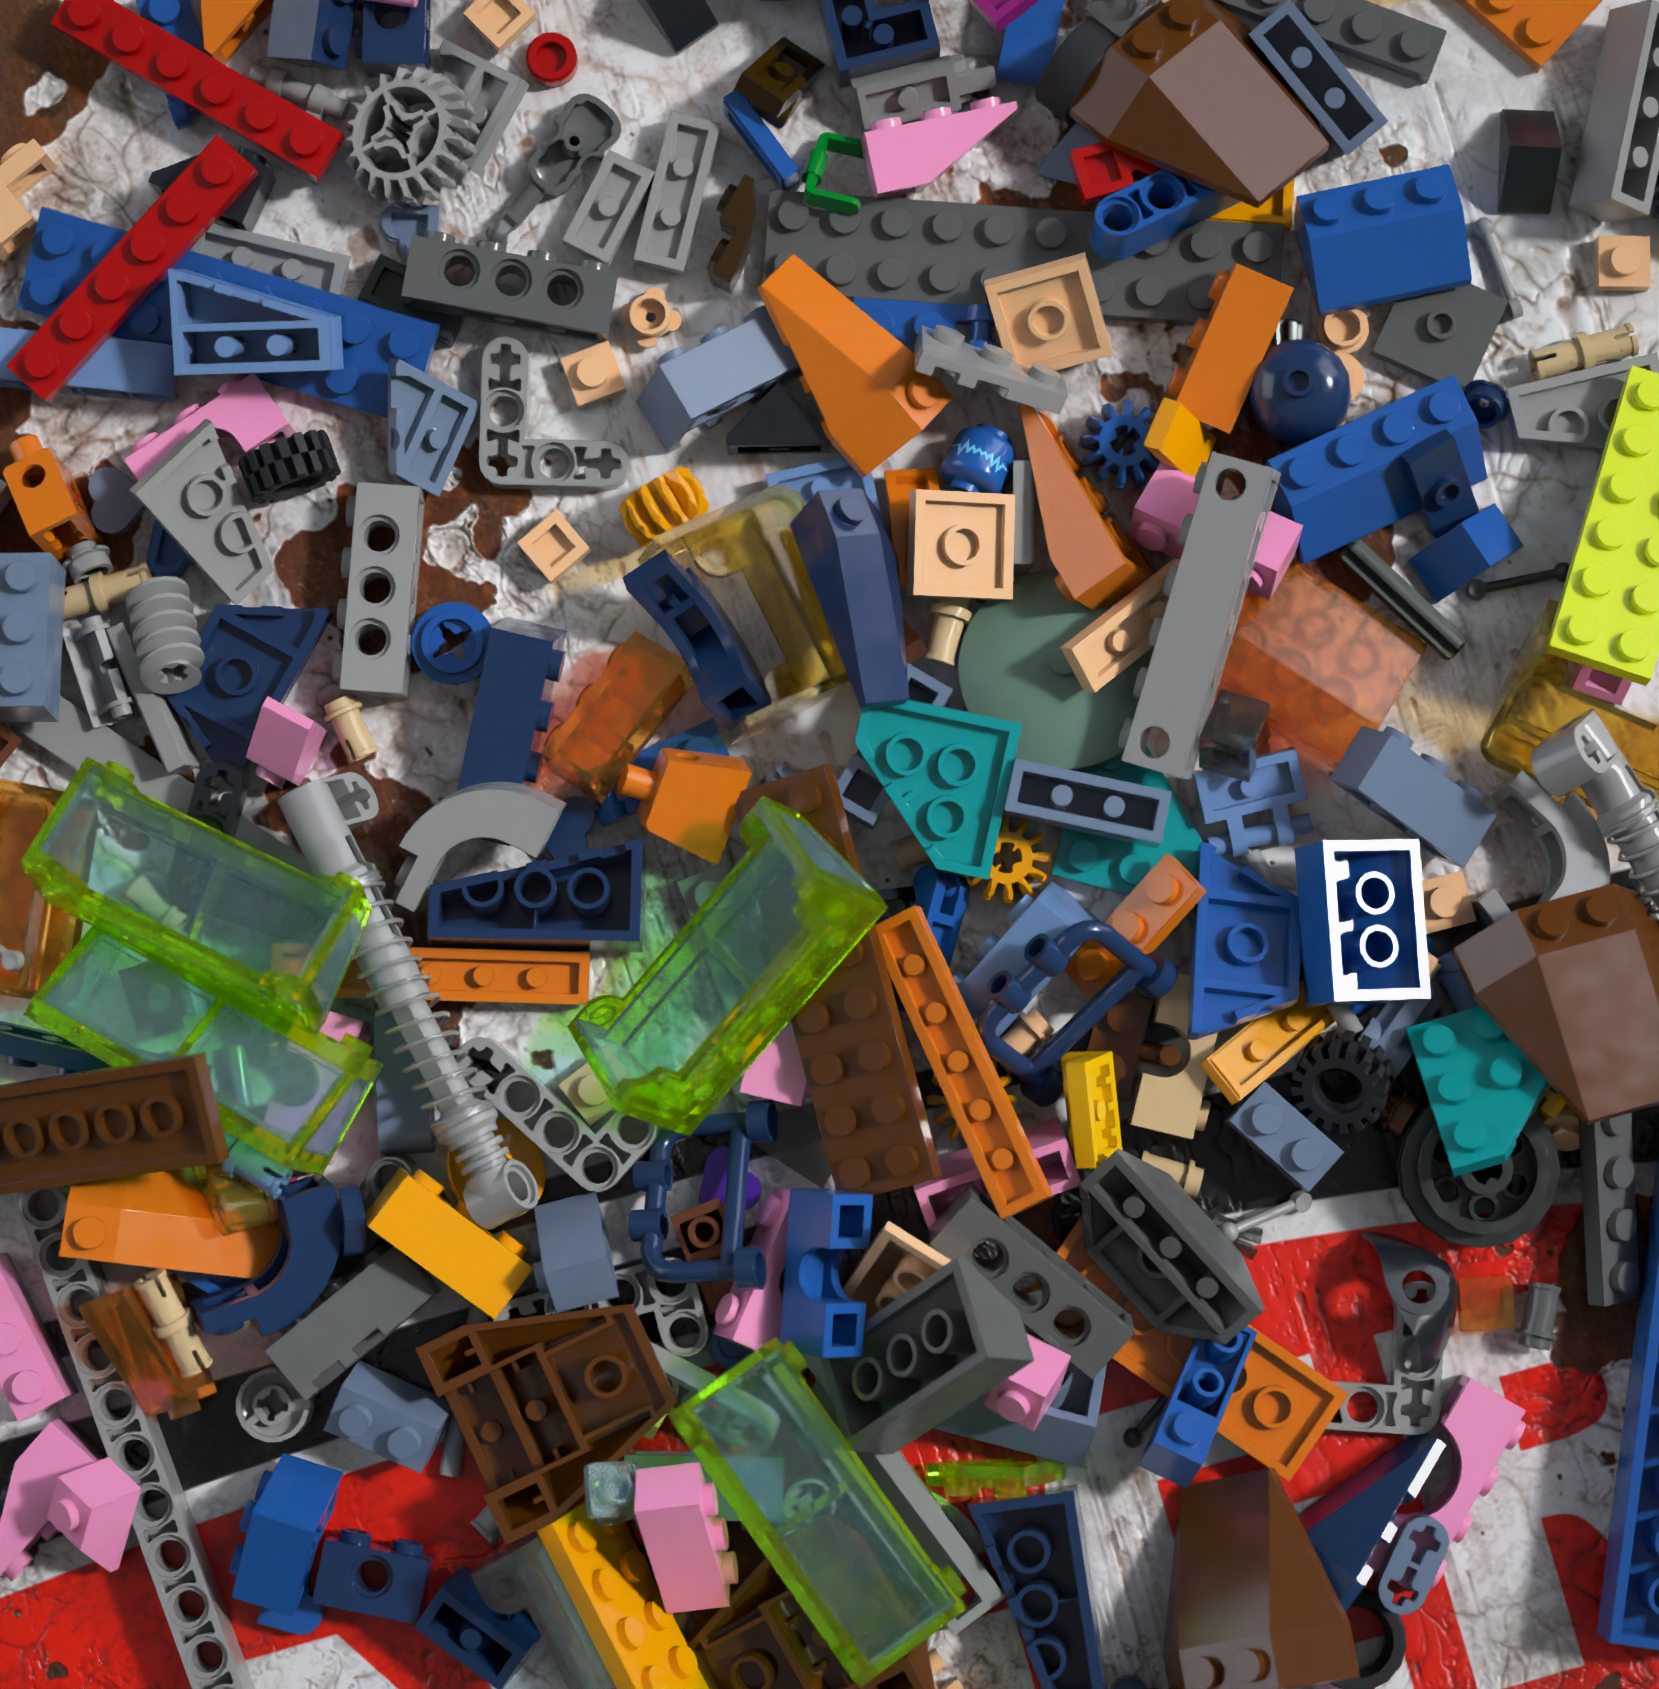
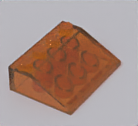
M1293 559L1270 601L1256 594H1245L1216 695L1244 713L1251 715L1255 720L1261 719L1268 725L1269 729L1335 770L1361 726L1379 729L1428 644Z

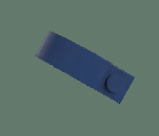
M664 549L623 577L626 590L662 627L680 652L692 674L702 704L730 733L773 705L761 673L738 631L720 604L690 567L685 570Z
M321 1173L290 1182L286 1187L279 1186L283 1192L278 1198L273 1199L279 1223V1240L272 1259L258 1275L242 1284L189 1301L191 1311L195 1317L194 1321L205 1335L213 1333L216 1336L231 1334L243 1328V1322L250 1320L251 1325L262 1337L267 1336L300 1317L320 1296L334 1271L339 1255L342 1233L341 1215L334 1185Z

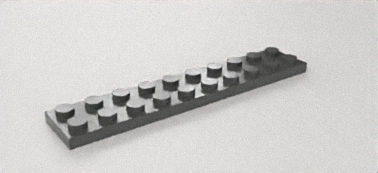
M770 190L763 281L788 256L795 254L851 302H854V297L967 306L973 304L990 305L984 287V280L1085 252L1105 320L1194 326L1198 317L1207 319L1215 301L1207 297L1212 282L1220 268L1228 271L1231 262L1281 282L1284 225L1203 220L1147 249L1116 262L1100 258L1091 247L1090 236L1095 212L884 197L875 199L870 196L847 195L857 198L861 203L858 214L848 215L806 204L803 199L804 192ZM1118 225L1107 226L1109 229L1113 231L1125 230L1123 227H1120Z

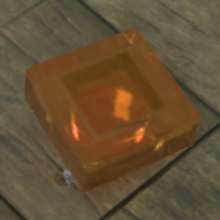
M1511 1275L1456 1278L1458 1285L1459 1331L1516 1329Z

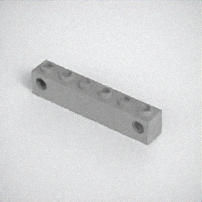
M1212 452L1209 463L1202 462L1200 464L1193 488L1194 493L1199 494L1194 515L1186 514L1178 538V543L1184 545L1179 566L1171 565L1164 584L1163 594L1169 596L1164 617L1156 616L1149 634L1148 646L1154 647L1149 668L1142 667L1134 685L1133 697L1139 698L1134 719L1127 718L1119 736L1118 747L1124 749L1121 761L1178 778L1191 779L1281 473L1274 468ZM1227 470L1243 474L1246 480L1244 493L1239 498L1230 501L1220 497ZM1152 727L1162 728L1170 739L1168 751L1159 758L1144 754Z
M791 1352L786 1364L777 1362L763 1373L762 1377L768 1385L762 1388L761 1392L779 1415L787 1410L798 1424L799 1428L792 1433L810 1458L819 1453L831 1470L824 1475L842 1501L851 1496L863 1513L856 1519L873 1543L876 1544L883 1539L895 1556L888 1560V1562L905 1586L908 1587L911 1583L915 1582L927 1599L920 1603V1605L938 1630L947 1625L952 1633L956 1635L1006 1597L1001 1585L900 1450L894 1454L848 1452L846 1450L820 1357ZM797 1363L806 1364L816 1377L814 1387L804 1394H796L790 1391L784 1380L785 1373ZM952 1577H965L974 1589L972 1600L965 1606H952L943 1596V1587Z

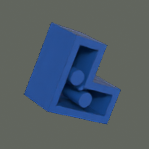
M283 1453L273 1472L268 1470L263 1472L256 1491L255 1501H248L239 1526V1531L247 1533L245 1543H238L229 1568L230 1574L237 1575L232 1598L293 1617L308 1586L318 1543L332 1517L343 1476L342 1471Z

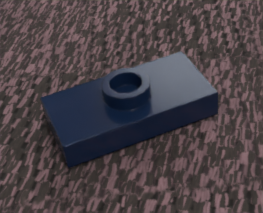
M1446 429L1400 455L1425 527L1435 539L1479 513L1455 438Z

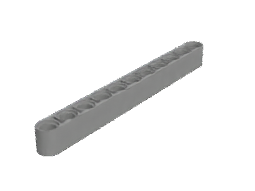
M65 1185L24 1191L19 1201L20 1216L107 1456L142 1488L132 1525L191 1688L255 1689L100 1261L77 1258L73 1267L66 1269L59 1265L56 1260L55 1251L62 1239L70 1187ZM46 1190L54 1193L59 1200L58 1212L50 1220L40 1214L37 1206L38 1198ZM81 1289L91 1293L95 1299V1310L88 1319L79 1316L73 1307L74 1296ZM98 1339L105 1340L113 1349V1360L107 1368L95 1364L91 1357L92 1345ZM115 1389L123 1390L131 1399L132 1407L127 1417L123 1418L115 1415L109 1407V1398ZM133 1439L141 1440L149 1448L150 1458L145 1467L135 1466L127 1456L128 1444ZM149 1490H158L167 1498L168 1510L164 1516H154L147 1510L145 1497ZM167 1540L178 1541L185 1548L187 1557L183 1566H172L164 1558L163 1547ZM184 1591H195L202 1596L205 1604L202 1616H191L184 1611L181 1604V1597ZM211 1641L220 1646L223 1652L221 1666H209L202 1661L199 1654L202 1642Z

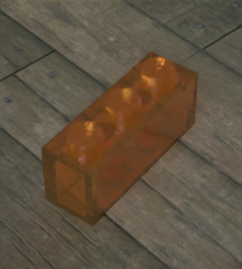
M637 631L633 632L626 643L617 645L608 658L606 669L596 682L588 684L581 691L576 701V708L563 724L556 725L548 734L541 754L552 773L602 804L618 783L624 766L627 763L632 764L694 683L685 661Z

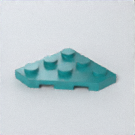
M908 700L905 704L861 709L854 743L935 867L939 870L989 880L1022 723L914 700Z
M1146 745L1144 754L1153 757L1148 746ZM1122 757L1104 767L1083 772L1172 791L1162 843L1157 848L1063 829L1050 876L1128 896L1167 853L1175 857L1195 878L1197 848L1203 841L1163 773L1121 761ZM1194 907L1189 913L1194 914Z
M1480 1006L1407 1027L1408 1038L1453 1176L1456 1177L1507 1162L1517 1144L1516 1139L1529 1116L1532 1117L1550 1084Z

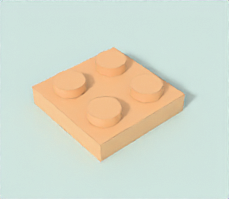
M1085 252L984 280L985 291L1002 349L1013 355V362L1031 368L1033 363H1038L1056 371L1113 355Z
M923 489L909 491L907 596L1012 600L1015 495Z

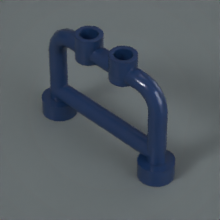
M1084 920L1072 924L1054 940L1044 933L1034 936L1024 950V957L1030 963L1016 977L1006 970L996 973L989 981L986 989L987 996L992 1001L986 1005L979 1015L976 1028L989 1056L1021 1080V1093L1037 1106L1047 1107L1053 1104L1064 1091L1062 1071L1056 1068L1054 1064L1134 986L1151 999H1157L1167 994L1177 980L1178 968L1160 952H1151L1146 955L1112 926L1099 920ZM1087 941L1099 943L1125 966L1030 1059H1027L997 1035L996 1029L998 1024L1009 1013L1017 1014L1024 1010L1030 1002L1031 991L1046 976L1055 977L1059 975L1069 962V954L1077 946Z
M772 1100L749 1101L746 1112L693 1115L673 1119L659 1130L657 1138L650 1148L649 1161H637L634 1164L633 1183L637 1193H646L644 1209L630 1211L628 1231L633 1242H641L642 1263L651 1276L661 1282L674 1284L735 1280V1284L740 1291L762 1290L765 1287L767 1263L763 1249L761 1247H742L750 1146L751 1143L774 1142L778 1135V1114L775 1103ZM730 1134L720 1260L669 1262L662 1256V1241L666 1240L669 1230L668 1216L665 1209L667 1191H670L673 1185V1170L670 1163L672 1147L678 1140L685 1137Z

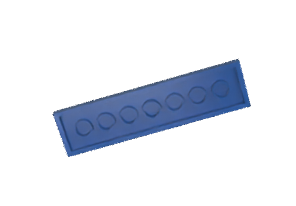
M41 207L17 308L51 317L128 231L53 208ZM189 250L173 268L190 270L341 316L344 369L255 373L261 381L388 418L387 365L390 358L400 359L428 374L441 324ZM168 274L111 336L126 340L156 342L173 346ZM238 373V374H244V376H249V375L252 374V373Z

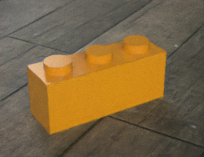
M400 1167L366 1211V1225L495 1320L533 1270L529 1262L522 1257L528 1249L504 1230L496 1238L486 1229L479 1226L469 1214L463 1200H460L454 1207L439 1195L444 1186L420 1168L414 1175H411Z

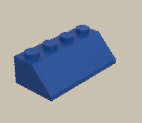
M1454 374L1273 457L1264 464V466L1274 468L1281 473L1272 503L1276 514L1303 525L1296 550V555L1302 566L1419 512L1420 509L1400 455L1444 429L1455 438L1471 487L1487 479L1478 422Z

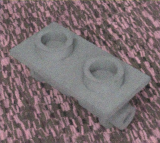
M95 615L83 619L81 626L64 629L63 643L91 728L96 729L141 717L142 715L106 635V629L112 627L110 619L102 620L101 615Z

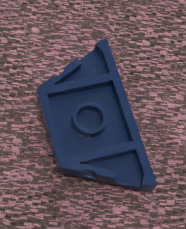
M216 604L199 634L201 638L200 648L205 656L204 663L199 668L202 673L200 683L184 692L166 694L174 709L183 718L190 728L192 735L213 763L219 761L233 762L246 772L252 762L246 758V754L265 699L268 696L284 704L334 615L332 612L325 608L290 609L283 608L282 606L243 607L242 605ZM224 771L221 777L226 784L234 788V784L227 781L228 772Z

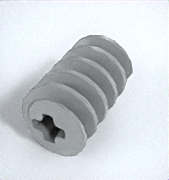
M162 576L151 578L132 589L126 598L125 610L129 617L132 644L136 650L139 677L144 687L153 693L176 694L184 692L198 685L202 678L199 668L203 665L205 656L200 648V635L196 631L197 620L193 615L194 607L189 598L190 589L186 581L178 577Z

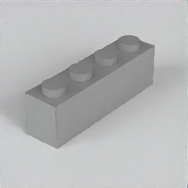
M1646 0L1610 9L1569 202V207L1606 223L1648 216L1650 214L1659 170V2L1656 0Z

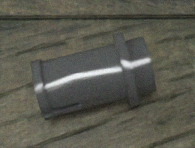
M1528 1281V1294L1521 1328L1515 1327L1514 1333L1519 1334L1518 1345L1550 1351L1551 1341H1557L1558 1337L1553 1334L1558 1298L1562 1288Z

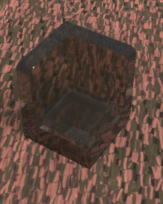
M1221 689L1199 737V768L1249 782L1256 768L1257 740L1270 712L1269 703Z

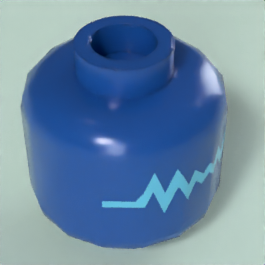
M981 423L975 427L961 429L955 436L941 463V474L947 484L950 485L949 491L1001 494L1012 474L1013 460H1017V457L1012 448V440L1006 433L997 427Z

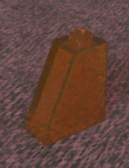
M175 1273L167 1275L183 1308L188 1309L189 1307L178 1275ZM133 1286L78 1306L82 1318L147 1418L168 1411L170 1420L183 1417L201 1410L199 1399L217 1393L209 1367L205 1369L202 1365H199L202 1372L189 1378L181 1377L180 1370L164 1340L157 1339L152 1331L155 1323L138 1291Z

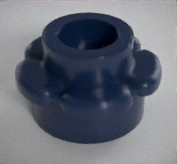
M1483 379L1473 380L1466 385V390L1463 393L1477 419L1479 429L1491 428L1507 415L1509 406L1506 404L1508 394L1502 386ZM1480 399H1485L1489 403H1484L1480 401Z

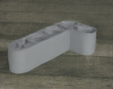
M477 1037L470 1039L461 1047L468 1049L469 1052L458 1063L460 1069L475 1066L476 1061L471 1056L475 1050L487 1052L490 1049L494 1052L490 1062L496 1069L506 1073L509 1065L514 1068L515 1072L500 1082L496 1092L490 1089V1085L498 1080L490 1072L480 1070L468 1082L473 1087H487V1091L483 1096L486 1099H492V1104H495V1107L580 1186L588 1191L600 1192L611 1189L618 1184L634 1164L650 1149L659 1132L658 1120L653 1112L644 1106L630 1105L622 1107L596 1132L499 1042L494 1039ZM471 1072L463 1074L464 1078ZM521 1081L530 1084L535 1092V1101L532 1107L524 1112H518L513 1109L508 1101L510 1088L515 1083ZM629 1114H640L648 1122V1135L639 1144H630L621 1136V1122ZM556 1117L566 1118L574 1128L572 1141L562 1148L552 1145L546 1135L548 1124ZM596 1152L607 1155L612 1161V1175L604 1183H596L590 1180L585 1172L586 1160Z
M677 1255L664 1257L669 1262L687 1261L685 1258ZM643 1263L615 1270L616 1279L626 1280L633 1285L636 1296L633 1306L637 1314L640 1315L654 1311L661 1340L666 1349L680 1357L692 1356L700 1352L708 1341L710 1323L698 1282L687 1283L683 1292L670 1295L660 1289L658 1279L647 1272ZM540 1291L509 1300L493 1321L511 1318L514 1315L513 1308L518 1307L521 1315L536 1313L542 1309L537 1302L539 1299H545V1315L557 1312L550 1293L541 1295ZM609 1300L585 1305L584 1310L611 1307L613 1305ZM689 1317L698 1323L701 1335L695 1344L683 1346L673 1339L671 1327L676 1319Z

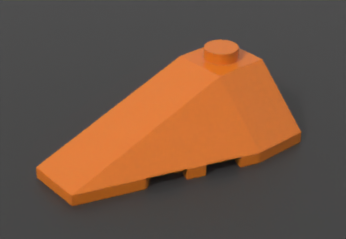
M795 254L788 256L757 287L783 345L792 349L802 370L803 376L799 377L806 394L812 392L825 419L820 424L827 439L861 478L868 475L920 433L953 399V396L934 374L930 376L915 371L914 353Z
M1020 403L1019 406L1049 556L1059 572L1054 581L1070 603L1078 601L1093 611L1113 606L1155 574L1136 541L1128 537L1129 532L1124 534L1112 518L1105 516L1104 512L1111 505L1104 494L1099 492L1086 476L1080 478L1077 475L1084 469L1083 464L1048 412Z
M161 1171L72 1184L67 1200L59 1256L252 1279L272 1259L279 1240V1226L273 1223L270 1224L261 1217L167 1172Z

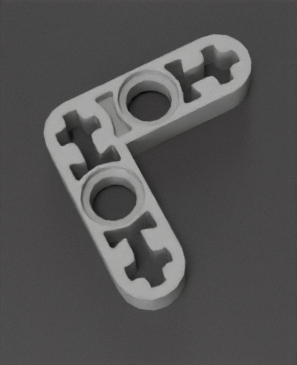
M497 337L489 342L482 356L479 465L486 480L494 487L502 489L610 491L624 485L629 478L630 462L623 447L615 442L606 440L529 439L531 371L529 354L524 345L513 337ZM510 349L515 359H521L520 364L511 365L510 383L512 386L521 384L520 391L506 387L490 390L492 383L502 386L501 369L499 365L492 363L493 359L502 357L503 350ZM502 399L513 400L519 406V416L509 426H500L491 420V408L497 401ZM490 434L503 438L519 435V442L508 439V454L511 460L518 462L517 467L508 468L507 476H499L496 468L489 466L490 461L498 460L500 456V443L498 439L489 441ZM559 451L569 458V470L560 478H548L541 472V460L549 452ZM586 451L584 454L585 463H599L602 461L604 453H611L614 462L621 463L620 469L612 470L611 478L603 479L598 469L583 468L586 478L576 479L579 470L576 452Z
M1414 1280L1402 1285L1404 1294L1410 1299L1416 1297L1417 1289H1424V1296L1428 1299H1432L1435 1294V1285L1430 1282ZM1395 1305L1390 1384L1330 1380L1349 1395L1338 1410L1340 1420L1330 1421L1326 1429L1419 1435L1432 1430L1437 1424L1441 1407L1443 1353L1437 1363L1425 1372H1412L1407 1369L1403 1363V1352L1407 1345L1417 1342L1413 1333L1403 1335L1404 1324L1406 1323ZM1402 1377L1417 1382L1431 1379L1430 1390L1419 1387V1402L1428 1406V1414L1419 1416L1415 1425H1410V1417L1401 1414V1406L1410 1404L1412 1400V1387L1405 1386L1401 1388ZM1365 1391L1374 1397L1376 1411L1369 1420L1358 1422L1353 1420L1348 1414L1347 1404L1353 1394Z

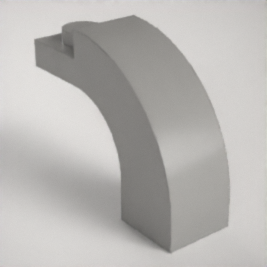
M1521 770L1503 782L1491 796L1536 839L1543 851L1547 865V881L1544 892L1536 904L1610 884V861L1605 839L1596 825L1597 821L1592 812L1574 791L1556 802L1551 797V794L1543 788L1537 777L1527 775Z
M512 782L480 783L449 794L433 805L413 824L399 845L417 855V858L414 859L408 856L395 879L394 884L402 888L395 903L414 912L423 903L429 891V885H432L449 850L468 839L480 837L498 839L537 858L543 851L567 803L537 788Z

